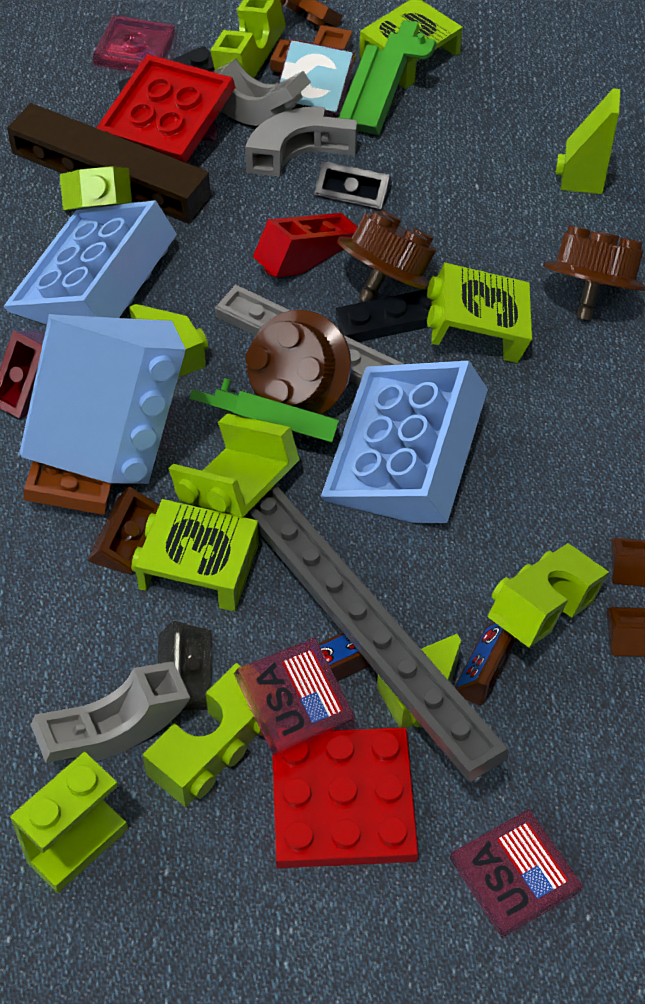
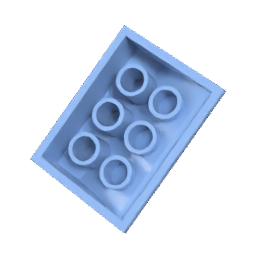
M156 200L77 209L5 303L4 307L10 313L46 325L49 314L119 318L126 307L133 302L134 296L142 284L149 279L151 271L160 258L167 253L168 247L177 233Z
M49 314L20 447L21 457L107 483L149 484L186 350L173 322Z
M470 361L366 367L321 498L325 502L410 523H448L488 390Z

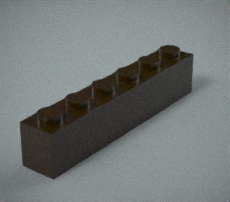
M30 103L7 127L12 154L63 174L81 169L112 166L129 168L132 202L156 200L165 215L184 223L190 224L211 198L208 171L33 103Z

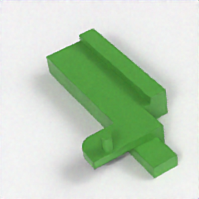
M402 20L398 34L390 33L384 50L379 49L378 46L367 44L339 118L358 120L357 131L379 135L408 57L418 59L429 58L435 50L436 40L425 38L423 33L418 34L420 28L418 22Z
M224 378L221 389H216L215 395L192 389L189 399L225 409L248 418L291 427L292 431L329 442L333 441L339 421L335 418L241 390L239 394L228 391L231 380Z

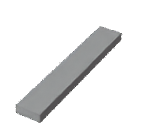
M235 284L215 307V317L256 336L261 327L271 318L291 310ZM344 336L351 355L349 381L360 385L365 368L368 366L404 364Z

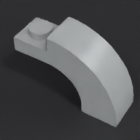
M237 59L214 71L218 74L233 77L236 86L221 112L236 121L259 126L276 114L293 109L296 106L295 103L303 98L301 91L311 83L304 71L278 84L261 83L248 75Z
M302 107L276 114L261 123L250 135L245 146L246 173L281 177L282 169L290 159L307 152L355 156L358 120L325 117V107Z
M174 661L136 667L132 669L127 680L108 696L84 706L35 714L31 727L45 763L78 757L84 751L96 762L126 751L159 732L182 711L190 696Z

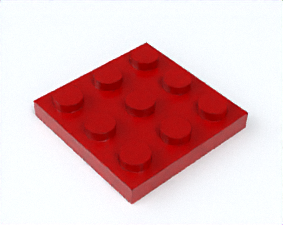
M147 54L96 128L186 163L236 88L233 77Z
M406 727L293 732L286 736L283 733H271L277 869L417 862L418 850Z

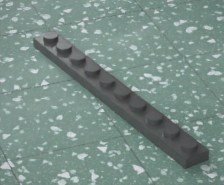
M275 484L245 517L258 520V531L462 775L470 783L508 760V748Z

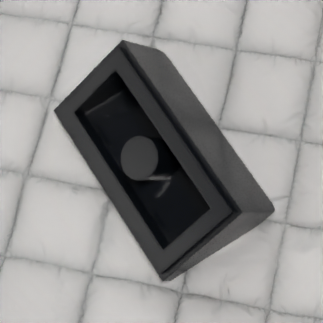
M322 161L314 196L382 210L391 188L392 180L390 175Z

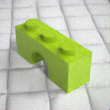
M243 0L237 8L239 31L223 30L210 50L215 70L237 59L248 75L252 78L256 76L286 27L280 0Z
M567 543L555 552L547 551L539 562L534 565L526 564L513 578L505 577L501 580L492 593V599L495 602L487 617L530 648L552 632L562 611L573 618L589 607L595 600L609 571Z
M235 663L206 692L208 714L220 723V726L214 732L205 736H193L174 723L142 754L146 775L185 808L195 797L198 799L204 797L215 784L216 776L227 765L232 767L237 764L245 754L247 745L258 734L260 736L266 734L276 722L277 711L271 710L266 701L267 695L271 693V703L273 706H277L276 693L266 685H259L256 680L257 678L238 663Z

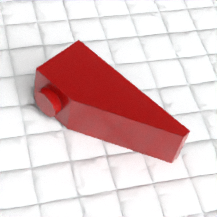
M342 213L268 219L253 258L273 277L282 278L284 276L299 275L343 250L337 243L338 238H352L358 226Z

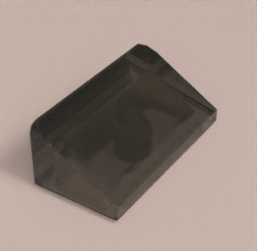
M173 620L159 634L158 664L174 661L190 696L182 711L208 710L206 692L211 688V630Z

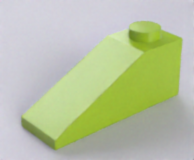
M613 88L567 139L565 153L558 154L555 175L562 176L561 190L603 194L619 117L620 89Z

